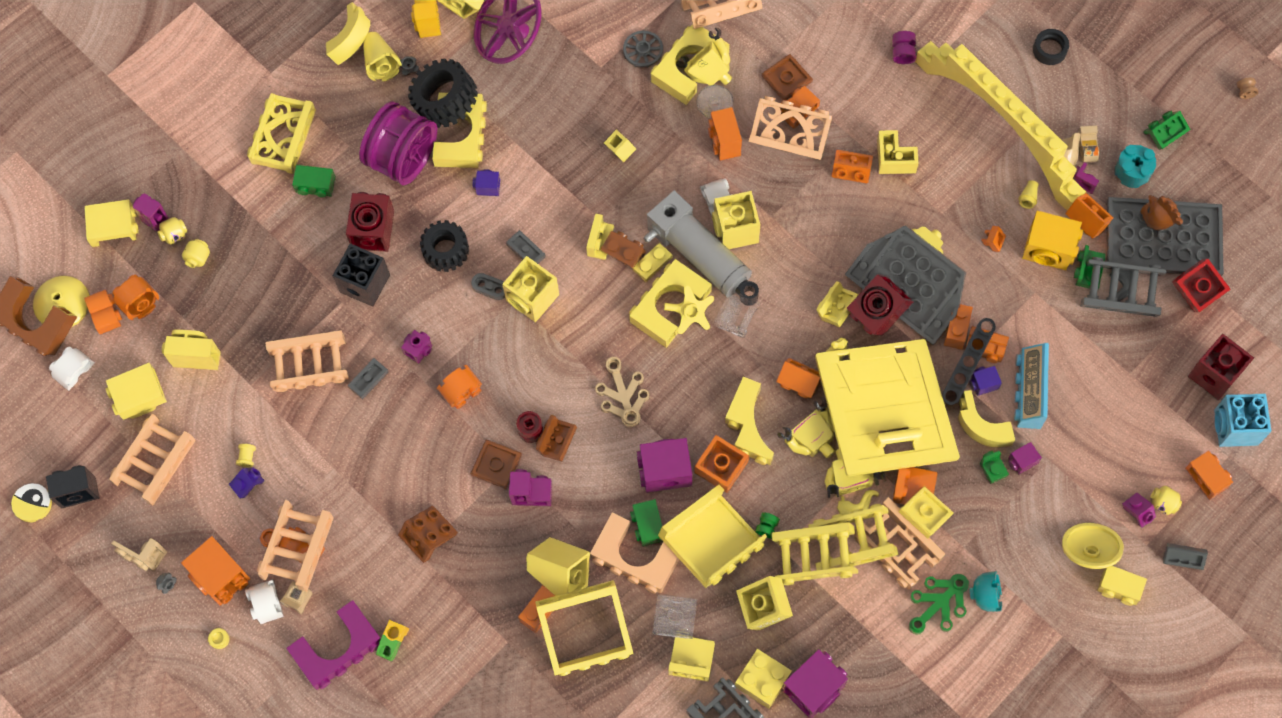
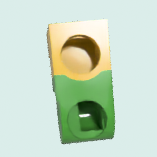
M389 620L381 637L376 655L393 661L409 628Z

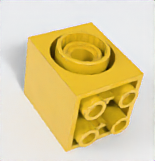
M1037 210L1030 226L1022 259L1044 266L1067 270L1069 264L1073 265L1074 259L1078 254V243L1083 234V230L1080 229L1082 222Z

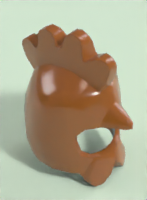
M1149 195V202L1140 211L1145 223L1153 230H1165L1174 224L1181 225L1183 223L1175 202L1164 196L1157 198Z

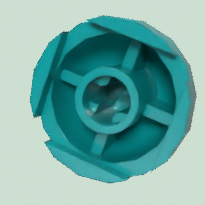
M997 571L980 574L975 579L973 588H970L971 600H975L976 605L986 612L1002 611L1003 603L1002 601L998 602L1000 595H1002Z

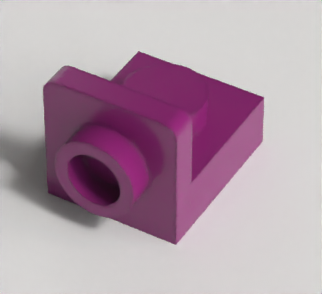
M1084 162L1081 167L1077 166L1074 181L1085 191L1093 194L1099 180L1091 174L1084 173L1087 163Z

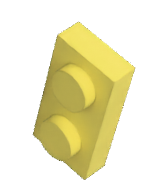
M658 243L636 264L633 271L647 282L673 258V255Z

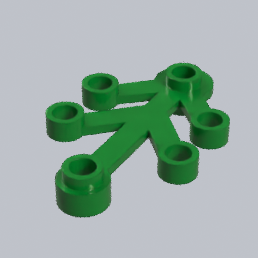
M955 574L950 580H938L931 576L927 577L924 586L928 590H932L935 587L948 589L944 593H922L919 590L912 592L910 599L913 603L934 602L920 617L911 619L909 630L916 635L924 631L925 623L940 608L942 617L940 629L944 632L952 629L953 623L950 620L949 599L954 594L956 600L954 615L957 618H963L967 612L964 606L963 593L967 591L969 581L964 575ZM932 580L934 586H929L927 581ZM959 580L963 585L959 587L955 582ZM914 594H919V595H920V599H919V600H915V599L913 598V595H914ZM958 608L963 610L964 613L962 615L957 613L956 610ZM915 622H920V623H921V627H920V628H916V627L914 626V623H915ZM943 623H949L950 628H944Z

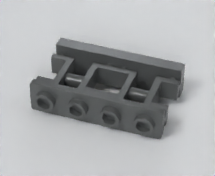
M723 677L713 686L719 695L706 707L698 699L695 704L686 709V713L690 718H705L698 709L706 714L712 708L720 714L718 718H726L733 711L741 718H764L757 709L753 710L749 706L750 701L745 695H739L735 691L736 686L730 679L725 680ZM722 687L742 707L741 709L735 703L727 710L722 706L720 701L726 696Z

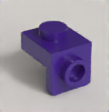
M254 467L242 468L229 483V486L241 499L245 498L255 485L262 484L264 479Z

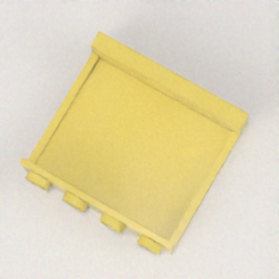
M720 485L665 524L658 534L662 541L705 588L711 584L713 586L716 585L725 573L730 574L737 567L736 564L739 562L743 564L747 561L753 551L756 553L764 547L765 544L763 542L767 537L766 534L759 537L722 497L724 489Z

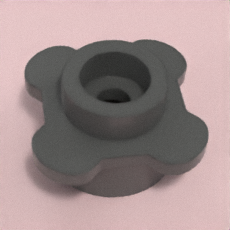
M408 56L400 60L403 75L419 71L415 57Z
M171 573L161 574L156 580L157 589L162 590L163 594L168 593L174 587L177 578L172 577Z

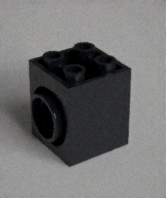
M349 244L332 276L340 293L374 307L390 277V273L383 257Z

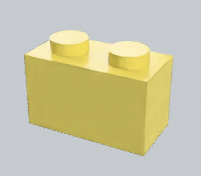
M1110 566L1104 569L1097 591L1101 592L1104 597H1115L1120 599L1123 604L1133 606L1140 601L1147 579Z

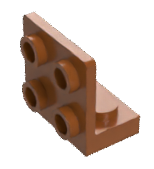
M430 506L405 521L398 536L425 563L430 559L435 548L455 537L458 532L434 506Z

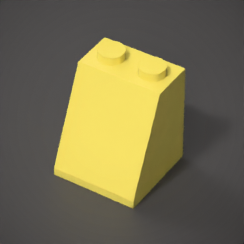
M549 537L527 553V571L555 596L588 587L590 552Z

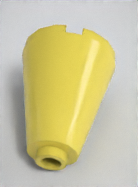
M367 33L363 42L366 74L373 81H376V79H381L382 81L392 79L399 73V67L401 66L400 58L379 33Z

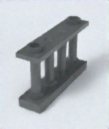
M1092 257V260L1089 259L1086 262V266L1093 267L1090 292L1087 297L1081 299L1080 307L1153 317L1161 315L1162 307H1156L1155 304L1158 275L1166 274V270L1161 269V266L1149 265V267L1105 262L1103 258ZM1100 268L1112 269L1109 296L1106 300L1099 299V296H1097ZM1120 270L1131 272L1128 300H1125V302H1118L1116 298ZM1139 273L1150 274L1148 296L1145 305L1137 304V301H1135Z

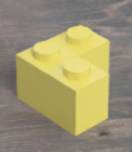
M898 130L879 131L877 138L879 174L916 173L918 167L917 147H899Z

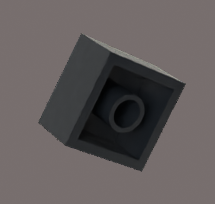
M78 465L72 467L71 470L54 471L52 475L46 476L49 498L61 509L100 499L96 477L85 466Z

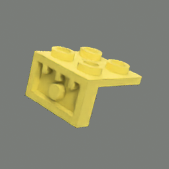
M676 635L669 664V675L709 682L715 642Z

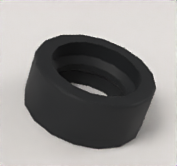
M1057 29L1041 31L1033 45L1035 58L1046 65L1061 63L1069 50L1067 36ZM1047 39L1054 40L1061 45L1062 50L1055 55L1048 54L1041 49L1040 44Z

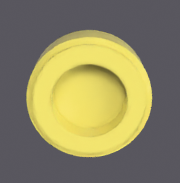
M221 628L212 630L208 636L209 644L215 649L225 648L230 639L229 634Z

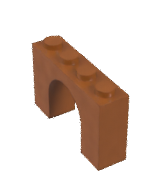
M10 276L0 293V326L8 328L7 331L10 334L21 337V341L26 345L37 348L36 351L43 356L56 355L78 316L64 307L54 305L39 328L35 330L29 329L24 323L22 312L34 287L20 277Z

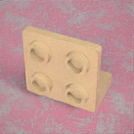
M152 538L143 544L140 555L114 540L111 543L116 548L114 551L120 554L122 558L129 562H134L145 571L148 569L155 571L167 553Z

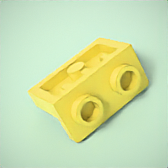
M595 214L586 249L587 256L605 260L607 254L601 252L600 249L610 232L614 231V225L603 222V215Z

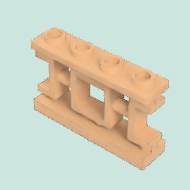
M888 497L882 504L888 508L889 512L882 515L883 523L890 516L898 525L891 532L884 526L887 541L897 533L910 547L899 557L893 556L881 559L880 562L887 573H892L897 578L896 581L902 588L906 587L910 590L919 581V578L913 572L924 562L933 568L944 558L945 553L930 538L927 539L898 512L900 508ZM864 524L868 547H871V549L878 547L869 538L877 530L876 524L870 529ZM855 528L854 539L859 543L857 530ZM917 545L926 552L919 560L911 554ZM904 559L912 565L906 574L897 566Z

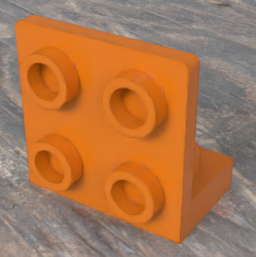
M915 467L898 469L892 501L905 505L924 486L934 494L937 472Z

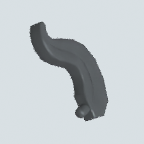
M1119 271L1118 281L1121 282L1123 287L1117 292L1116 298L1118 302L1128 297L1131 276L1129 271Z

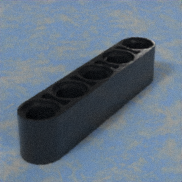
M984 318L977 324L942 393L943 401L947 405L957 403L995 331L996 325L992 319ZM983 322L991 324L992 329L990 332L982 331L981 324ZM973 340H981L983 347L980 350L974 349L972 346ZM966 356L973 358L974 364L972 367L964 365L963 359ZM956 374L964 375L965 382L963 384H957L954 381ZM948 391L955 392V401L949 402L946 400L945 395Z

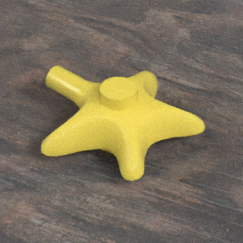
M685 286V297L682 303H664V310L675 311L681 315V322L678 327L679 334L684 333L693 322L699 323L706 330L710 328L704 312L714 301L713 296L697 300L691 287Z

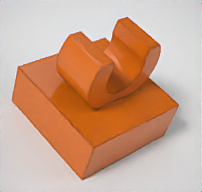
M992 226L991 230H985L984 232L988 238L981 239L985 246H990L992 251L1000 252L1006 235L999 226Z

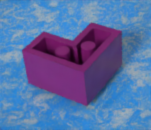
M523 469L510 472L509 496L512 505L551 506V478L543 475L532 478L530 472Z

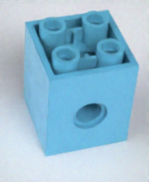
M1266 394L1226 395L1214 409L1215 429L1218 435L1219 447L1258 446L1271 433Z

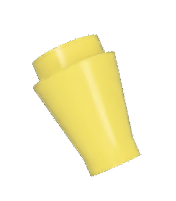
M1028 181L1019 196L1021 207L1031 209L1037 204L1039 184L1036 181Z

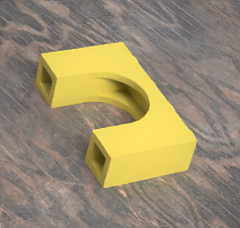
M693 25L688 26L680 40L677 39L674 42L670 52H666L663 55L660 64L655 65L651 70V82L685 105L697 93V83L683 75L677 69L676 64L682 56L697 54L711 41L715 42V39L709 37V31L703 27L694 29ZM725 42V44H726V46H727V48H728V52H729V45H730V44H728L727 42Z
M439 93L438 100L445 97L448 93ZM478 94V97H474L476 104H471L472 111L464 114L466 116L464 119L472 125V130L467 138L455 143L434 142L432 159L435 167L479 168V161L482 162L483 151L480 150V146L484 145L482 128H485L486 123L483 112L487 111V101H484L483 94Z
M676 259L672 264L668 263L663 271L664 274L654 280L651 290L649 292L646 291L642 295L638 306H633L629 312L631 324L666 348L678 334V327L658 313L655 307L657 300L663 294L671 291L684 294L685 286L691 287L697 300L707 298L712 291L711 283Z

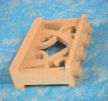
M765 96L764 99L760 98L749 142L822 160L832 120L829 112L820 109L818 113L811 111L812 107L801 105L800 108L793 107L794 103L784 100L782 104L775 102L776 98ZM767 107H773L776 111L774 115L768 112L769 117L773 119L771 122L767 121L763 116V111ZM780 108L788 109L791 111L781 114ZM800 113L808 114L811 116H809L806 121ZM795 117L805 133L796 134L790 140V143L787 144L785 143L783 130L777 125L788 118ZM814 119H820L824 124L823 129L817 133L811 132V129L818 127V125L814 126L812 124ZM761 120L767 124V127L759 137L756 135ZM773 129L779 131L780 137L778 139L773 138V134L776 133L772 131ZM822 135L819 150L814 151L813 136ZM806 136L807 140L802 139L804 143L798 145L797 138Z

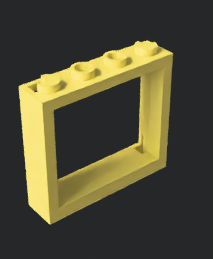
M614 580L535 602L555 675L565 676L573 670H586L591 665H604L609 663L610 660L616 658L619 660L626 659L629 655L633 654ZM612 595L625 646L558 664L545 613Z

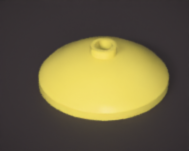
M70 276L54 277L43 283L37 290L33 299V310L37 319L43 324L54 305L64 307L78 316L73 324L74 326L87 314L88 307L84 298L90 295L85 285L78 279Z
M1082 523L1075 525L1065 532L1062 539V548L1066 556L1074 563L1085 568L1102 569L1116 564L1123 555L1124 545L1120 536L1114 530L1101 524Z

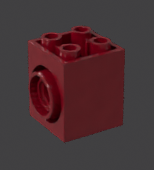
M366 192L352 193L346 229L349 244L364 250L389 252L394 208L388 195L383 193L374 195Z
M877 274L847 309L850 311V317L856 322L860 321L864 325L863 329L868 334L884 335L914 301L887 276ZM881 300H883V306H882V307L880 306Z
M1222 333L1198 361L1188 377L1219 401L1253 361L1254 357Z

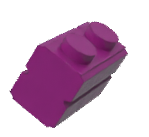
M145 193L135 199L133 209L142 223L151 227L156 232L159 231V224L169 219L161 204Z

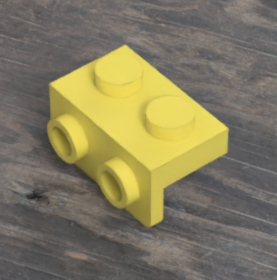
M836 281L816 309L821 320L840 327L850 313L847 307L859 294L844 289L842 284Z

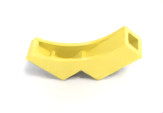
M743 377L725 417V423L731 429H741L735 447L755 459V462L761 465H771L774 452L761 439L754 420V407L761 390V383Z

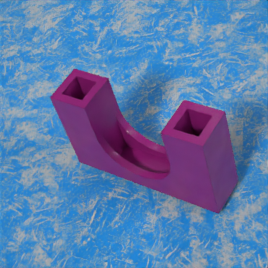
M353 600L337 611V614L351 634V643L344 655L333 660L323 659L315 653L303 636L286 648L316 690L319 688L324 689L331 683V679L336 676H342L347 672L349 666L360 663L364 659V655L378 649L381 638Z

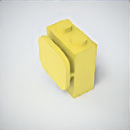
M172 330V336H166V341L162 344V353L173 367L218 370L221 352L214 341L208 339L203 332Z
M150 363L106 380L108 385L105 388L107 395L114 401L112 405L115 415H120L123 420L140 417L152 412L156 406L167 402L155 369Z

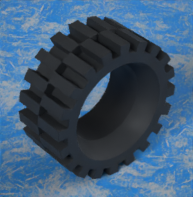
M441 59L440 63L435 60L432 61L431 66L428 64L423 66L425 70L422 72L419 70L416 73L418 77L412 78L413 86L408 88L410 92L408 98L411 106L420 116L435 122L437 128H440L441 124L444 127H449L450 122L453 125L457 124V119L461 118L463 120L466 117L464 114L472 111L471 104H476L474 97H478V92L476 91L477 86L464 67L453 59H449V61ZM453 82L450 92L445 97L437 101H429L436 89L443 84Z

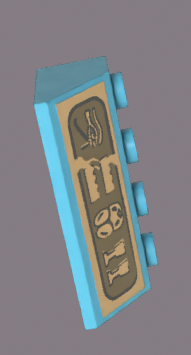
M1049 343L1022 348L1020 354L1016 355V366H1019V373H1016L1015 384H1018V391L1015 392V402L1018 403V409H1015L1014 421H1017L1018 428L1041 429L1047 419Z

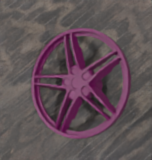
M485 0L477 14L474 25V42L479 54L492 63L505 64L525 53L533 43L540 27L542 11L539 0H533L534 4L518 11L517 0H504L502 16L486 14L488 8L495 0ZM536 14L532 34L528 41L524 43L523 40L529 33V26L525 22L532 19V16ZM489 17L497 19V22L493 23L487 20H483V18ZM482 24L497 29L485 49L481 41ZM509 37L517 52L505 58L492 57ZM514 38L517 39L518 43L521 46V49L518 47V44Z

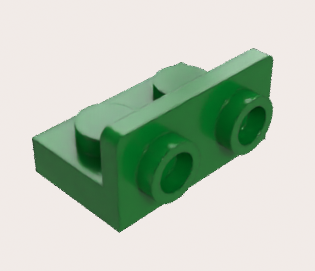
M1170 110L1164 113L1159 121L1155 120L1147 125L1148 128L1143 132L1145 135L1150 134L1157 148L1161 150L1191 129L1181 111L1172 112Z
M1085 245L1083 251H1079L1077 261L1080 262V265L1076 267L1073 277L1076 278L1075 286L1090 289L1093 267L1086 266V262L1089 259L1092 260V257L1103 258V261H1105L1106 254L1091 251L1088 245ZM1100 268L1098 289L1100 286L1103 268Z

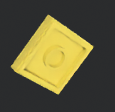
M925 486L898 511L927 539L953 515V512Z

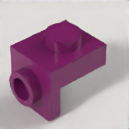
M1135 493L1122 503L1123 509L1137 519L1138 525L1141 528L1151 523L1156 517L1154 505L1139 493Z

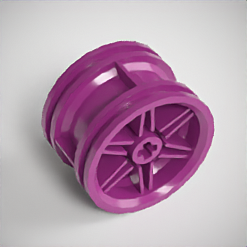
M390 101L376 113L363 136L359 152L360 162L388 176L393 181H397L401 185H407L419 175L430 158L434 142H436L437 124L424 116H419L408 110L405 106L395 101Z

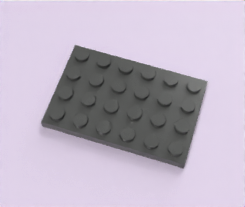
M1108 197L1107 212L1114 218L1107 226V262L1143 267L1159 265L1161 269L1166 270V273L1182 274L1200 260L1208 258L1222 277L1224 274L1222 204L1174 201L1181 214L1180 217L1183 223L1181 225L1174 224L1165 230H1153L1148 227L1143 215L1140 213L1141 208L1149 202L1148 199Z

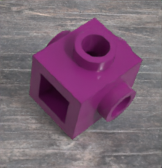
M414 330L405 337L401 349L404 355L419 364L424 357L430 354L432 344L430 337L422 331L419 333Z

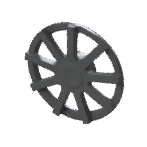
M637 31L626 38L623 44V54L625 59L633 66L648 68L660 61L663 54V43L656 34L650 31ZM643 33V40L638 41L635 35ZM646 34H650L654 36V38L650 42H647ZM630 38L636 42V46L628 44ZM656 40H658L660 46L650 47ZM626 48L635 49V51L627 54ZM660 50L658 56L651 53V51ZM638 54L635 61H633L630 58L631 56ZM647 55H649V56H651L652 58H654V60L651 61V62H648ZM643 56L645 63H638Z

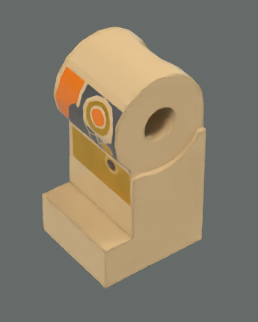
M1080 126L1078 133L1081 134L1079 140L1082 163L1098 162L1097 126Z

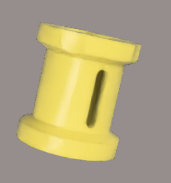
M239 444L238 449H240L236 465L253 467L252 457L256 447L250 444Z

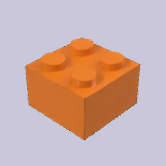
M730 107L711 112V119L708 120V134L710 139L713 138L714 154H718L720 161L741 156L742 138L733 108Z
M715 435L696 463L694 473L714 486L720 485L724 492L728 493L747 465L749 455Z

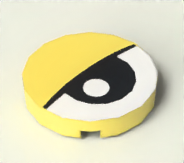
M31 483L22 486L16 491L11 505L14 514L19 519L32 523L46 517L51 509L52 500L49 498L46 488L40 484Z

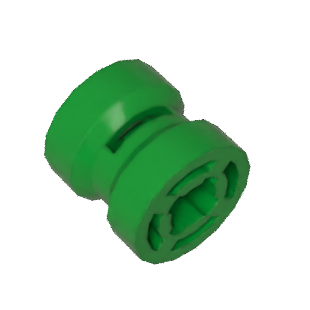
M762 512L760 524L756 526L755 532L760 536L766 534V538L772 539V533L775 532L774 529L778 526L780 519L773 514Z

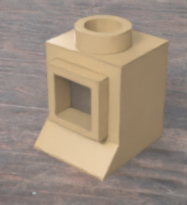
M292 581L280 602L283 606L287 608L289 606L299 614H302L313 593L310 589L307 592L299 590L295 585L296 583Z

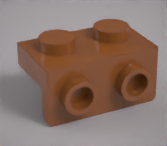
M611 231L600 249L601 252L634 269L641 255L646 253L643 248L644 245L636 240L633 242L628 240V236L620 231L617 233Z
M550 415L549 419L545 422L541 437L537 440L536 450L544 457L562 462L577 426L558 420L555 415Z

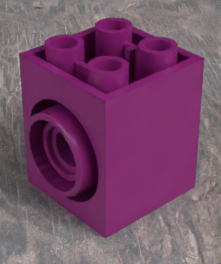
M687 438L662 439L653 443L640 444V451H636L638 468L643 469L639 470L641 487H645L646 493L692 486V469Z
M819 649L783 683L782 691L808 718H813L818 712L823 713L840 696V691L845 687L848 680L845 670L840 666L836 667L831 662L833 660L832 657L825 651L822 653Z

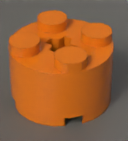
M136 274L131 275L127 281L121 286H117L112 292L114 303L130 320H134L133 318L136 317L138 319L146 317L155 309L156 305L154 303L156 299L159 301L158 293L144 278L138 277Z
M464 365V370L458 368L450 373L443 380L445 384L442 387L440 385L437 387V390L449 405L457 409L466 404L465 400L468 397L472 396L474 398L482 391L480 389L482 383L468 365Z

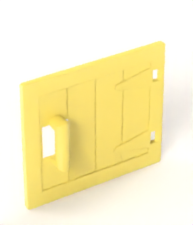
M925 339L823 352L815 355L847 476L957 461L960 458ZM905 347L906 352L896 353V348ZM848 355L849 360L839 361L838 356ZM908 428L906 430L879 433L880 431ZM911 441L914 449L885 454L883 447L886 444Z

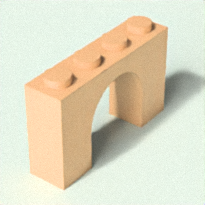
M612 512L590 552V557L593 559L592 562L600 567H603V565L609 567L610 571L618 576L621 574L627 576V580L636 585L641 583L651 593L655 594L658 592L661 594L679 558L663 542L656 557L649 564L640 567L627 564L621 558L619 548L630 528V521Z

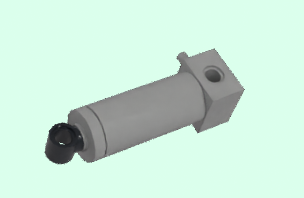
M675 190L647 214V225L650 232L644 236L646 242L649 243L656 237L665 247L671 244L726 297H731L737 293L744 305L751 306L756 304L759 297L758 285L748 281L752 271L693 216V207ZM751 291L754 294L752 296H747L745 292Z

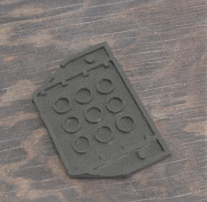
M903 226L867 244L845 275L863 290L877 274L887 276L914 301L900 316V319L931 344L935 345L948 328L950 321L957 315L966 271L908 226Z

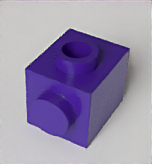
M489 169L477 171L472 183L477 195L499 196L500 174Z
M995 366L986 369L985 367H980L974 370L971 380H969L971 389L976 391L977 396L998 390L1002 384Z

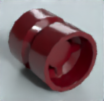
M526 411L517 418L516 425L520 438L526 443L537 442L543 433L540 416L533 411Z

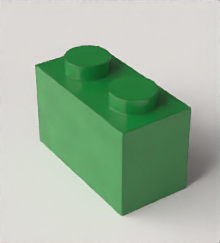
M296 165L292 186L295 192L300 195L312 194L322 198L326 196L332 197L336 176L333 169Z
M656 499L633 504V511L630 512L632 523L637 524L638 530H634L637 542L641 541L642 547L663 542L658 536L663 526Z

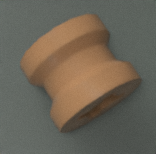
M1244 78L1237 82L1241 99H1250L1258 95V89L1255 87V78Z

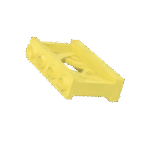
M271 93L269 99L267 98L265 101V111L259 118L258 130L254 132L252 147L250 146L247 152L251 164L280 169L294 174L316 111L313 102L307 100L300 101ZM278 105H283L287 108L286 114H284L281 108L279 113L274 112ZM291 107L301 109L302 111L291 112ZM291 120L293 124L297 122L296 127L291 126ZM286 122L289 131L294 135L293 137L281 140L277 145L270 131ZM289 143V148H285L284 144ZM261 148H266L264 154H268L273 150V153L268 157H261L259 155ZM278 155L284 159V162L274 160V158Z

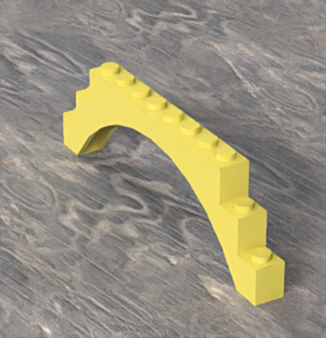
M930 41L917 51L915 63L927 74L941 75L969 88L992 106L1011 125L1039 163L1049 182L1055 200L1068 211L1076 198L1086 193L1073 180L1077 169L1064 157L1068 146L963 44L954 50L947 43L938 48Z

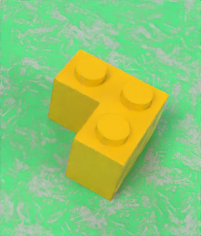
M414 0L415 4L412 5L411 16L415 32H419L420 38L441 35L437 0Z

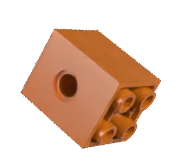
M213 536L181 562L189 572L187 575L189 579L205 596L209 594L220 606L228 603L233 598V594L238 590L244 589L250 580V577Z

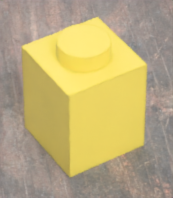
M617 129L604 142L623 162L636 150L630 141Z

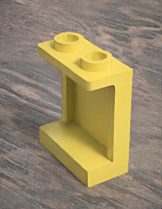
M128 199L85 206L86 237L92 247L99 246V241L130 237L132 240H136V234L139 232L138 225L135 222L137 213L133 209L131 201Z

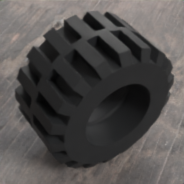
M440 220L437 221L436 225L430 224L429 229L425 228V234H422L420 237V247L425 262L432 269L436 267V270L440 272L441 269H444V272H449L448 269L452 268V271H454L456 266L461 267L463 265L462 261H466L467 255H469V245L460 225L457 227L455 222L450 224L449 220H445L444 223H441ZM443 240H450L455 243L453 248L447 252L435 250V246Z

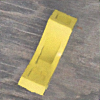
M353 2L347 5L348 18L343 30L333 39L326 42V55L337 65L343 63L358 50L370 28V20L365 16L363 9L357 7Z
M972 390L964 391L959 399L962 411L958 415L963 430L973 440L985 446L998 448L1012 446L1015 437L1011 422L994 424L983 420L976 411Z

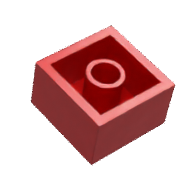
M1208 258L1200 260L1171 281L1194 312H1201L1231 290Z

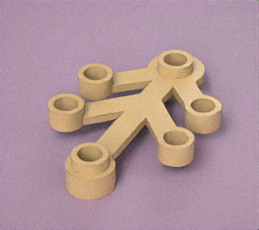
M610 357L606 361V369L612 373L618 392L606 387L604 383H598L595 387L596 394L599 396L606 395L622 403L624 410L613 406L611 401L605 400L601 403V410L604 413L611 412L621 417L622 423L626 427L632 428L640 423L639 411L643 403L648 401L649 392L646 389H641L638 392V399L633 407H631L630 399L637 386L643 382V374L641 372L633 373L632 381L626 390L620 374L621 361L617 357ZM612 364H616L617 368L612 369L610 368V366ZM635 376L641 377L639 381H636L634 378ZM604 387L605 390L603 392H599L598 388ZM646 393L647 397L641 398L640 395ZM609 404L610 408L604 409L603 406ZM629 416H633L635 419L633 421H629L627 418Z

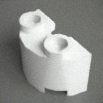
M726 178L700 186L711 216L712 212H714L715 198L733 195L728 192L729 184Z
M67 347L63 351L62 356L57 361L51 363L49 370L52 371V378L69 391L78 382V377L82 373L87 372L95 362L79 349Z
M273 579L251 586L245 590L248 601H251L253 605L250 611L254 620L258 619L260 624L284 617Z

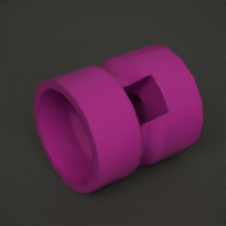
M898 31L893 34L892 47H894L893 61L895 63L905 65L916 61L915 33L911 31Z

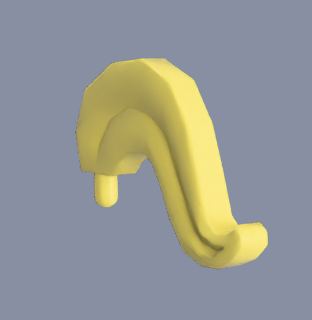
M875 490L866 491L858 504L845 501V497L841 496L837 509L843 515L851 514V511L855 509L867 510L869 509L872 496L878 497L879 493Z

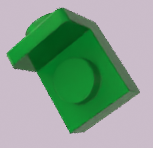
M1000 451L985 453L980 462V466L990 484L1009 475L1000 458Z

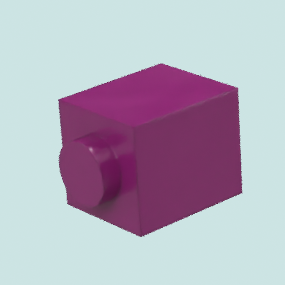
M1029 442L1012 452L1008 458V463L1011 469L1017 471L1020 475L1039 464L1042 457L1033 444Z

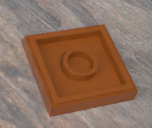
M788 54L761 75L782 100L792 97V93L797 88L801 89L813 82V78L791 54Z
M486 439L470 475L507 489L510 483V472H515L522 453Z

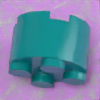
M1129 145L1121 152L1115 165V175L1121 180L1122 185L1129 188H1138L1149 182L1156 168L1154 151L1142 145Z

